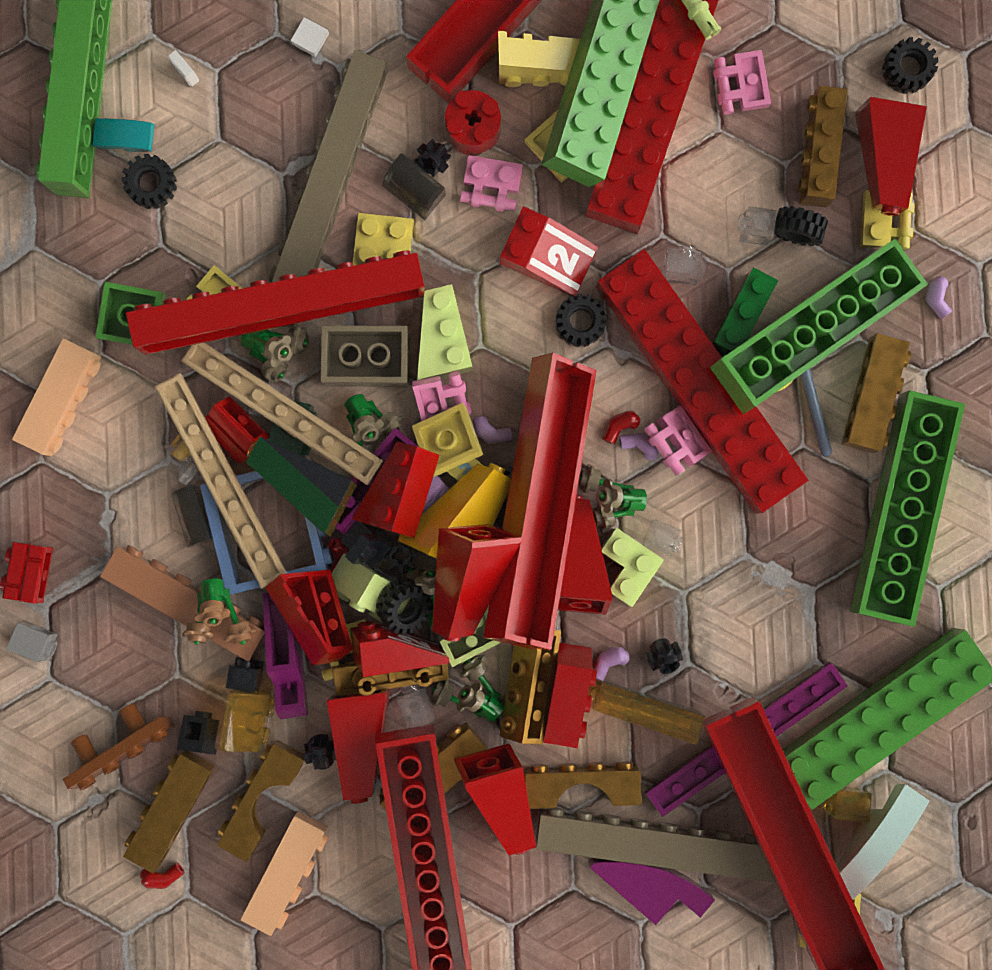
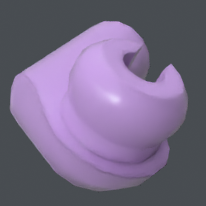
M943 276L933 278L929 282L925 297L926 302L940 319H943L952 312L951 308L943 300L946 288L948 287V280Z
M479 416L475 418L473 422L475 433L485 443L495 444L512 441L511 427L495 429L488 423L486 417Z
M645 433L620 436L621 449L639 448L644 452L645 459L655 460L659 456L656 446L652 447L648 441L650 437Z
M613 647L602 651L593 668L597 670L596 678L604 681L609 667L627 664L629 653L622 647Z

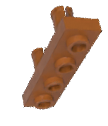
M132 703L119 711L131 733L127 738L104 753L97 754L87 734L74 739L71 745L82 765L79 769L62 779L67 789L79 788L80 791L87 789L96 783L95 778L102 773L107 775L120 767L119 762L125 758H135L144 752L143 747L150 742L155 744L165 739L169 735L167 731L175 727L170 717L159 716L149 724H146L135 703Z

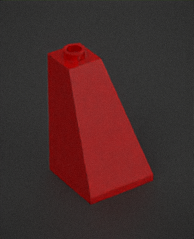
M870 97L856 110L855 118L873 209L881 210L883 215L898 216V213H902L909 208L927 106Z
M576 495L558 611L606 615L612 602V592L590 499H583L581 495Z
M488 524L439 528L432 631L442 635L443 639L447 641H460L461 637L473 636L521 544L522 537Z
M390 689L375 691L371 695L359 693L336 697L333 694L327 700L343 801L351 800V804L364 803L368 801V797H372L374 794L379 766L375 734L384 732Z
M510 743L455 758V765L466 790L509 856L513 854L520 855L536 848L523 767Z

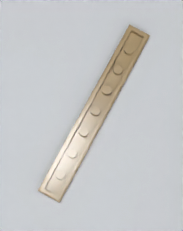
M208 344L191 345L181 360L366 485H370L383 465V460Z
M179 373L156 385L155 388L260 587L268 586L278 575L287 574V571L183 375Z

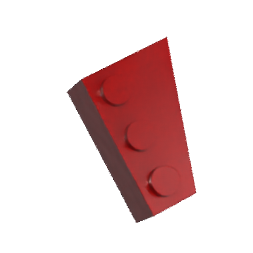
M396 442L352 520L415 538L440 455L418 446Z
M331 570L280 574L266 587L267 592L312 665L338 662L353 650Z
M559 642L544 743L578 749L579 738H585L587 722L583 721L584 712H590L592 696L588 695L589 686H595L597 670L592 668L591 647Z

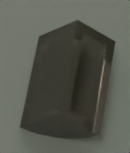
M402 153L393 162L382 183L386 190L424 220L427 219L446 196L445 187Z
M189 485L172 492V500L187 547L191 548L213 541L200 486Z

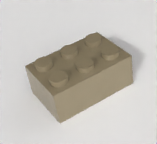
M322 325L321 383L324 386L409 387L408 327Z

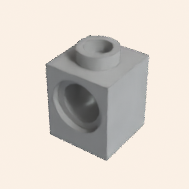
M27 621L19 622L15 626L6 650L36 662L45 661L48 657L51 658L57 648L55 640L58 634Z

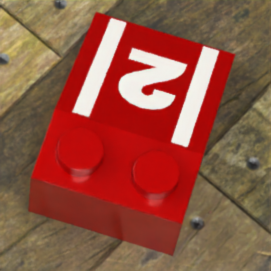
M523 206L501 253L500 265L575 297L598 246L553 219Z
M372 621L361 622L357 624L358 627L350 628L353 660L363 677L449 664V657L435 641L410 633L401 635L399 632L395 633L388 626L375 624Z

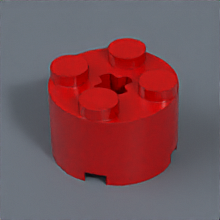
M463 90L456 94L448 104L445 112L446 133L453 147L465 155L476 156L496 145L501 133V113L496 100L488 94L477 90ZM472 120L477 121L474 123V126L469 125Z

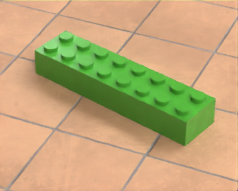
M56 0L58 15L57 22H54L52 27V34L55 40L54 49H51L49 53L51 74L46 80L48 99L47 105H44L42 111L45 124L44 132L39 137L41 158L36 163V176L43 185L59 196L90 197L95 147L92 146L95 119L99 118L113 0Z
M592 0L541 165L589 188L605 180L659 0Z
M893 239L721 358L710 368L741 412L745 414L923 289L928 283L897 240Z
M911 390L899 394L897 410L893 420L850 612L915 627L965 408L964 403Z
M951 629L782 749L811 810L992 683V666L965 629Z

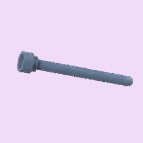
M808 369L800 377L820 452L824 457H828L832 454V448L811 370Z

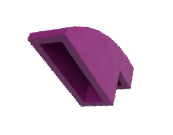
M262 593L267 674L274 684L276 713L280 720L307 716L308 703L301 646L269 593Z
M590 858L588 861L589 867L655 925L678 899L700 918L715 901L712 894L700 884L671 868Z

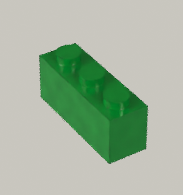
M754 267L747 274L711 342L719 353L726 356L748 340L779 280Z

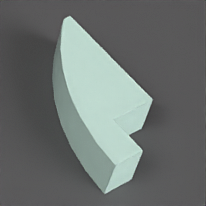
M906 784L895 785L883 809H868L837 864V868L852 899L856 898L883 870L909 836L929 803L928 799Z

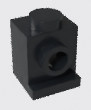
M236 657L235 663L229 665L226 688L253 693L258 691L261 685L264 661H246L243 658Z
M195 711V716L183 715L177 749L216 755L217 749H214L220 720L212 719L213 713Z

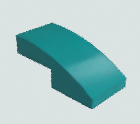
M96 118L92 146L98 149L152 152L155 124L136 120Z

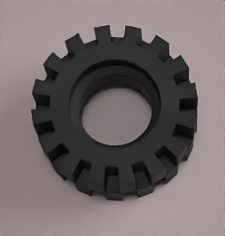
M908 37L906 41L903 39L897 45L895 44L885 57V62L882 65V70H886L883 73L884 79L889 77L887 82L889 87L895 84L894 90L897 92L902 88L903 94H908L910 90L912 93H915L919 89L924 88L935 76L934 74L938 69V66L935 65L939 60L938 57L933 58L936 53L934 48L930 51L927 49L931 45L928 41L922 45L923 39L917 38L913 42V37ZM907 56L916 59L920 65L919 73L915 75L905 73L900 66L901 59Z
M144 154V158L138 155L135 157L136 162L134 163L130 160L127 163L130 167L129 169L124 168L123 173L125 177H122V183L125 185L123 188L128 196L139 206L143 205L146 209H150L151 206L158 209L161 203L164 206L167 205L168 202L166 200L168 198L173 199L172 191L177 190L175 184L177 179L170 166L156 155L151 157L149 154ZM147 172H154L160 178L158 187L149 192L142 190L140 187L141 177Z
M784 206L778 210L772 231L778 238L792 241L794 244L819 246L823 242L828 220L820 213H813L814 211L812 210L807 211L801 207L796 209L795 206H790V208Z
M577 294L575 297L573 295L568 297V300L561 303L555 320L556 330L559 332L561 339L564 338L567 344H574L575 347H580L581 345L586 347L591 343H595L603 334L606 327L607 314L605 315V308L599 304L600 301L597 298L594 300L591 298V295L582 296V294ZM583 310L591 316L592 324L587 330L578 331L572 327L570 317L574 312Z
M399 578V584L393 580L390 582L392 586L390 589L387 586L382 589L386 592L385 595L379 594L378 596L381 603H376V608L379 610L377 615L395 633L399 632L401 635H406L407 631L411 634L414 632L413 627L419 630L422 627L420 622L422 620L427 622L429 619L425 615L426 613L431 614L432 611L429 607L433 605L432 600L429 598L431 596L425 594L422 587L415 585V581L407 578L405 580L404 578ZM411 598L409 607L404 612L397 614L400 605L405 600Z

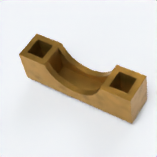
M279 740L273 746L269 744L266 746L260 757V760L264 761L259 771L254 769L246 781V785L249 788L245 796L241 794L238 796L231 810L235 811L230 821L226 819L217 833L221 837L217 846L246 863L253 855L265 833L258 820L256 811L260 794L272 786H290L305 762L304 755Z
M593 762L588 763V767L576 768L574 763L559 764V768L548 769L546 764L531 765V769H525V784L530 809L556 808L561 795L570 787L578 784H591L600 788L607 794L613 806L642 805L641 771L638 766H633V762H616V767H605V763Z

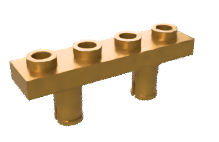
M355 663L332 666L336 697L359 693L371 695L379 690L412 685L426 687L432 682L449 680L448 664L368 677L362 676Z

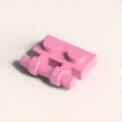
M762 50L734 54V65L726 66L724 57L714 60V80L718 81L720 92L717 95L718 103L722 105L724 115L734 113L733 102L740 101L742 112L768 108L771 105ZM736 77L738 90L730 91L729 78Z
M468 155L464 185L472 186L474 190L473 193L462 191L460 202L470 203L471 207L477 208L480 205L496 208L495 211L504 212V209L515 211L517 200L507 199L506 197L507 193L518 194L523 164ZM483 188L499 191L498 197L482 194Z
M454 371L449 373L450 383L447 385H442L440 376L412 381L421 421L452 408L448 407L446 398L454 396L455 400L454 406L463 403L467 407L470 416L472 410L470 403L466 401L465 392L467 389L465 382L461 380L460 372Z
M681 405L657 420L662 431L659 432L654 423L644 429L650 437L648 441L652 447L656 446L664 458L662 462L666 468H671L675 476L685 470L679 462L680 459H683L687 467H690L712 452ZM667 437L674 446V448L677 450V452L673 453V451L665 441Z

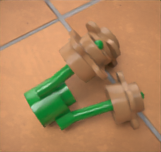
M213 578L201 581V592L197 593V613L194 615L196 623H187V628L182 633V636L188 637V642L195 645L206 643V639L213 637V633H210V626H217L224 618L230 616L233 625L226 629L228 636L224 638L225 642L230 641V643L234 642V645H244L250 641V635L257 631L250 628L248 621L239 623L230 599V591L224 588L223 580ZM222 600H224L227 609H224V604L222 603Z

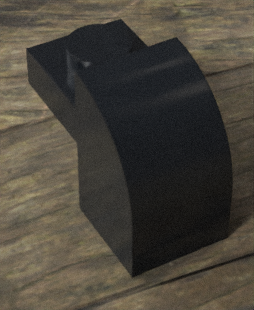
M356 520L341 539V542L350 549L345 558L352 564L366 563L373 570L376 569L392 547L391 540L379 527Z

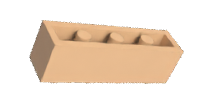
M63 338L12 440L42 455L52 457L53 453H56L62 445V435L66 427H70L75 419L76 413L74 411L78 403L82 402L88 393L87 385L91 377H95L100 369L101 363L99 361L101 356Z
M300 811L295 814L241 921L269 936H272L276 928L282 929L289 916V913L285 912L289 902L295 904L303 889L298 886L303 876L309 877L316 863L311 860L315 851L322 852L329 836L325 835L328 828L327 825Z

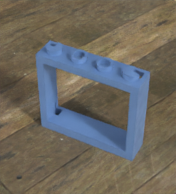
M257 471L236 476L240 485L264 479ZM200 485L225 589H229L230 595L261 588L257 579L241 583L227 523L207 485ZM306 517L305 520L316 564L287 571V573L329 570V564H332L331 551L329 547H324L322 537L326 536V532L320 531Z

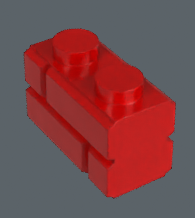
M230 396L216 403L205 417L218 443L227 451V455L240 465L247 461L259 436L265 439L269 438V435Z
M12 542V547H8L5 554V562L8 563L7 574H4L0 581V590L3 591L2 598L34 604L44 603L54 547L25 542Z

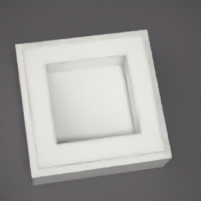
M304 17L293 35L291 43L316 57L326 41L329 31Z
M176 50L168 56L173 67L189 86L193 87L199 82L195 72Z

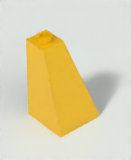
M490 463L489 467L476 464L422 514L415 538L401 534L398 541L437 559L439 528L481 524L493 526L509 492L511 478L504 475L506 470L498 465Z

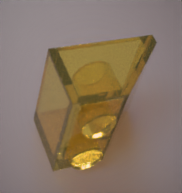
M232 690L228 693L219 751L259 752L263 749L264 745H268L271 728H267L268 718L273 717L275 711V700L272 699L273 692L258 690L253 693Z

